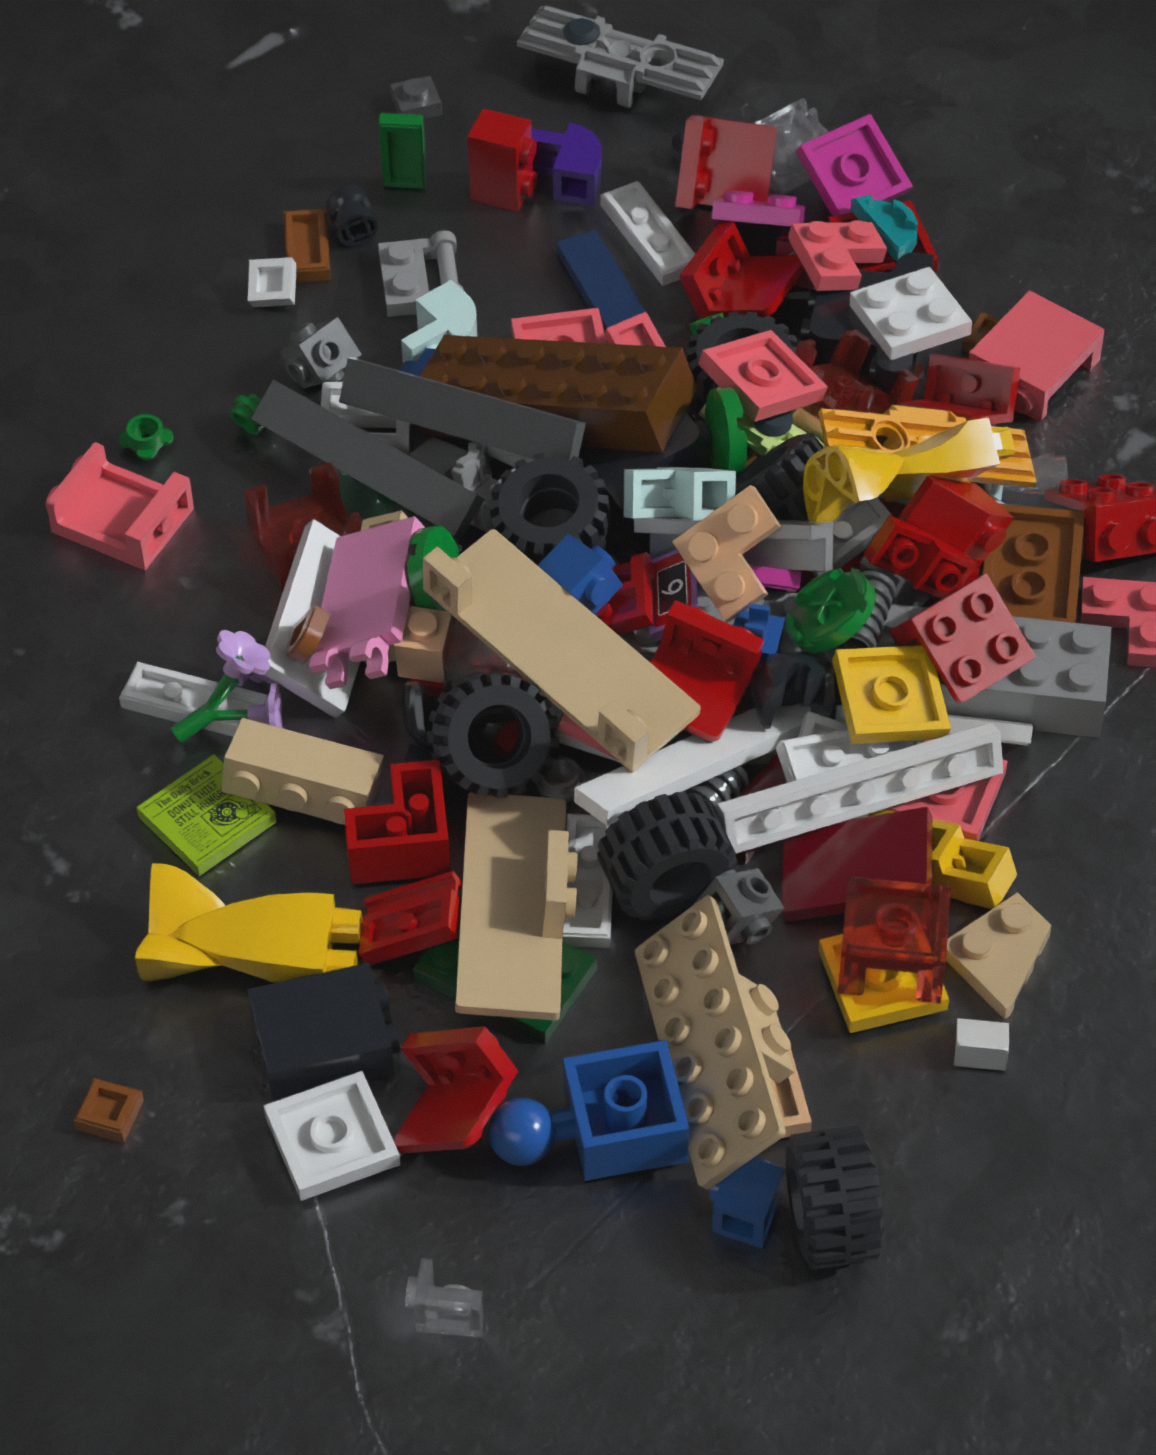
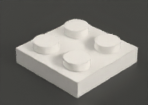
M930 267L850 292V307L890 360L971 335L972 320Z
M363 1071L264 1105L265 1118L301 1201L400 1165L399 1152Z

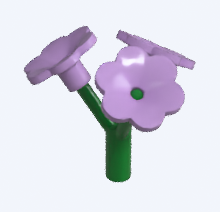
M220 631L217 636L219 644L216 647V651L221 658L226 660L223 666L224 675L205 704L171 727L172 732L181 743L213 721L241 720L245 718L283 728L281 693H279V684L273 683L274 680L264 675L270 669L268 660L271 654L269 650L263 645L256 643L255 639L246 632ZM248 679L256 683H261L262 681L271 683L269 696L265 704L248 705V709L217 710L236 686H243Z

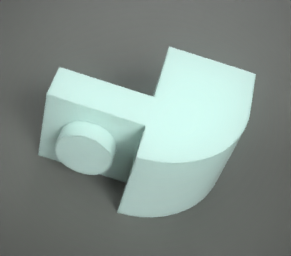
M452 280L416 299L418 330L401 340L403 363L405 361L417 362L425 348L436 349L444 335L477 337V317L474 302Z
M682 467L624 469V517H676L702 520L735 496L736 471Z

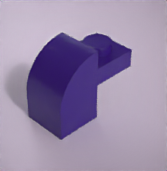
M570 122L565 134L532 128V139L537 141L533 171L553 175V200L595 207L602 187V148L596 135L589 129Z

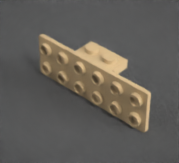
M472 792L468 793L455 1011L457 1013L541 1020L559 1019L565 918H575L577 888H568L567 882L575 883L578 858V853L568 852L569 831H565L566 801L564 799L507 795V798H495L488 795L487 797L479 796Z
M706 895L635 949V956L658 1040H667L689 1126L688 1149L699 1186L708 1190L784 1137L786 1131L770 1078L777 1083H781L795 1073L788 1051L791 1049V1043L781 1028L776 1012L779 1009L776 997L765 985H756L738 973L717 900Z

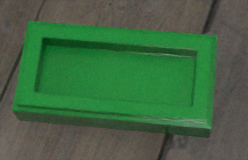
M380 113L379 136L383 187L426 189L427 168L423 115Z

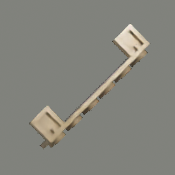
M492 529L457 558H450L438 546L423 557V590L529 683L538 688L546 698L632 773L699 716L700 705L497 530Z

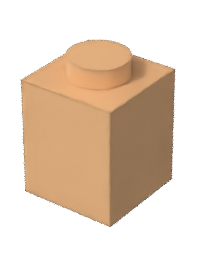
M409 606L402 642L394 644L399 677L439 683L446 680L455 645L451 613Z

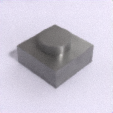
M431 76L390 84L391 98L398 114L423 115V119L442 115V102Z

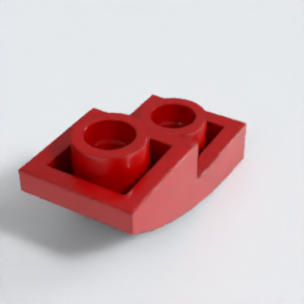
M890 515L864 552L870 564L906 577L915 589L940 599L962 587L977 565L972 558L951 545Z

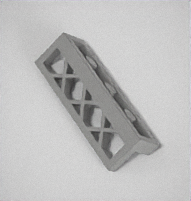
M676 517L634 518V533H650V557L654 559L676 550L677 548L672 541L701 520ZM777 520L781 525L779 529L742 554L749 565L785 570H832L833 522Z

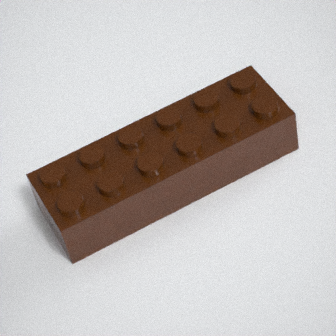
M444 335L419 375L424 378L584 422L586 424L581 447L663 453L698 390L684 351L679 347ZM420 426L424 436L464 439Z

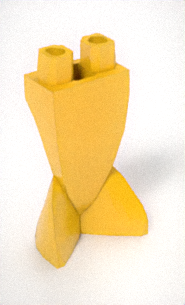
M989 418L968 420L939 432L919 444L894 453L851 445L827 446L813 454L804 467L803 493L808 520L833 522L852 502L859 503L872 500L885 490L916 492L927 475L967 482L1000 464L999 460L1015 455L1011 430L1009 427L991 429Z
M152 863L148 935L140 943L135 955L138 974L141 980L150 982L174 978L222 965L272 983H278L357 965L356 951L334 950V943L360 944L362 911L335 908L334 894L323 893L274 894L225 905L211 890L186 871L169 864Z

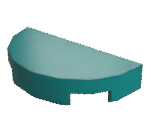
M873 195L851 199L850 210L860 221L873 223L887 247L886 251L896 262L902 255L913 251L917 244L918 221L910 208L893 199V204L883 200H873Z

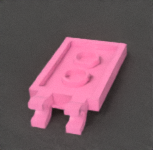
M415 516L336 538L321 608L331 614L323 636L309 663V669L313 673L327 670L325 685L329 689L346 686L349 659L353 663L366 660L365 675L369 679L387 675L389 645L402 642L412 594L409 586L407 561L409 560V555H415L417 544L410 545L411 538L418 529L425 528Z

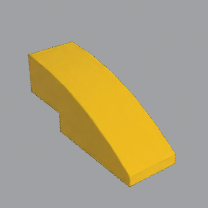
M882 809L876 812L869 813L867 817L892 813L895 811ZM933 819L932 891L988 909L998 906L1017 876L1009 847L965 839L959 824Z

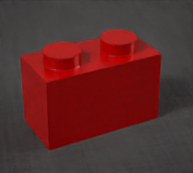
M483 108L467 136L470 200L518 212L526 196L531 197L534 194L538 180L537 172L533 171L537 141L532 139V122L528 119Z

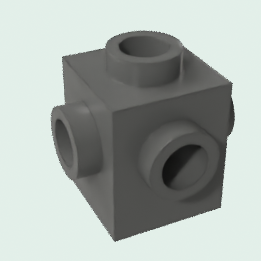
M338 317L320 322L315 326L312 322L306 323L289 335L292 343L279 351L286 361L285 367L288 374L294 381L300 383L303 389L319 384L322 387L324 382H338L344 377L345 373L342 369L346 367L347 359L358 358L362 355Z
M759 868L742 872L728 870L716 876L694 902V904L706 895L717 900L730 945L740 942H746L750 945L764 939L772 931V922L784 910V906Z

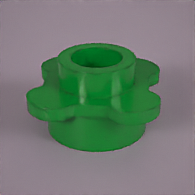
M142 414L135 416L128 422L126 431L119 435V444L123 448L134 450L139 459L149 460L155 457L163 445L171 444L174 437L170 429H163L162 422L158 417Z

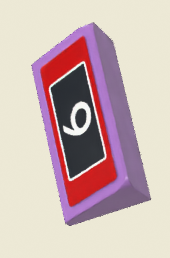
M677 549L652 559L655 578L652 580L653 625L649 626L650 640H662L667 613L675 600L690 607H698L697 579Z

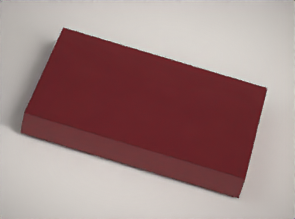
M928 806L846 820L784 839L781 902L784 910L781 913L786 922L932 899L933 816Z

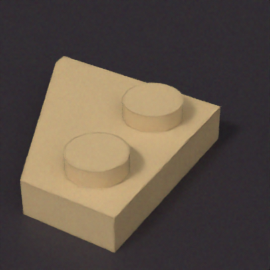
M1017 892L942 942L940 955L1005 1020L1011 1015L1015 1000L1023 984L1026 985L1033 971L1034 962L1037 956L1041 955L1050 937L1051 924Z

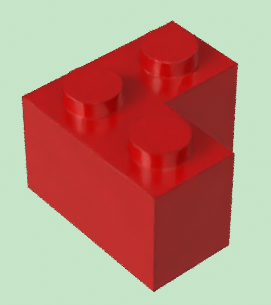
M440 760L390 764L394 804L344 809L351 884L432 877L451 871Z

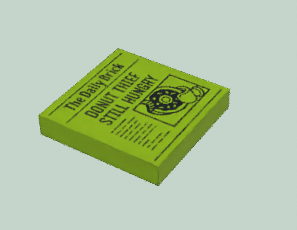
M214 754L137 806L138 817L198 876L204 874L277 822L275 811L266 803L221 792L224 763Z

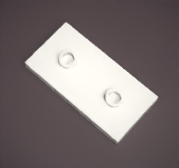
M313 519L304 527L265 645L271 657L268 660L270 669L264 675L336 719L346 710L360 662L353 663L349 659L346 686L329 689L325 685L327 670L313 673L309 669L311 657L306 663L302 664L287 656L286 653L287 643L294 625L312 607L318 606L321 608L336 538L341 537Z

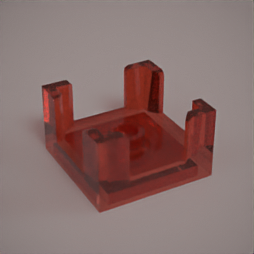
M857 330L844 332L839 339L830 362L817 366H812L817 355V350L814 349L816 342L812 339L799 341L794 353L828 386L822 401L804 406L817 418H819L821 408L883 414L891 405H897L901 401H911L920 381L909 370L901 369L890 395H887L859 373L871 342Z
M331 462L310 469L311 494L269 508L268 492L265 485L244 491L248 528L282 592L284 591L304 527L314 519L339 536L361 530L362 519L357 511L352 513L350 519L341 503L339 478Z
M848 877L838 994L862 995L864 993L866 968L918 973L916 1000L941 1004L947 955L951 886Z

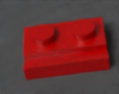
M446 872L365 898L364 904L368 908V912L366 915H363L359 955L363 960L373 965L458 939L461 908L458 890L462 889L463 883L455 872Z

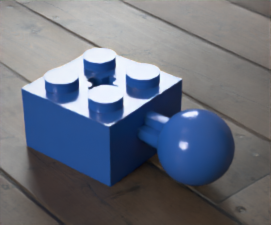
M667 1040L563 1058L564 1094L568 1108L548 1111L545 1106L535 1100L515 1098L497 1108L488 1126V1137L493 1151L503 1161L516 1166L535 1164L550 1152L554 1142L575 1138L585 1181L689 1162V1126Z

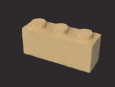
M242 718L224 757L221 792L330 820L335 823L345 824L344 809L373 806L380 786L384 755Z

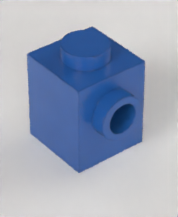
M569 534L538 564V567L594 615L623 586L612 570L616 565L615 561L604 549L596 544L590 549Z
M756 1156L713 1186L709 1194V1200L714 1201L712 1232L763 1248L783 1196L785 1168L776 1166L764 1157Z

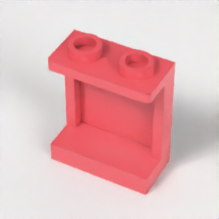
M1029 290L969 352V359L1020 367L1014 410L1040 422L1047 415L1050 397L1081 365L1091 370L1100 361L1105 329Z
M96 442L91 445L84 455H80L75 460L69 474L59 486L56 485L51 489L46 499V510L52 533L146 571L194 509L190 478L173 472L164 485L109 463L106 460L104 445Z

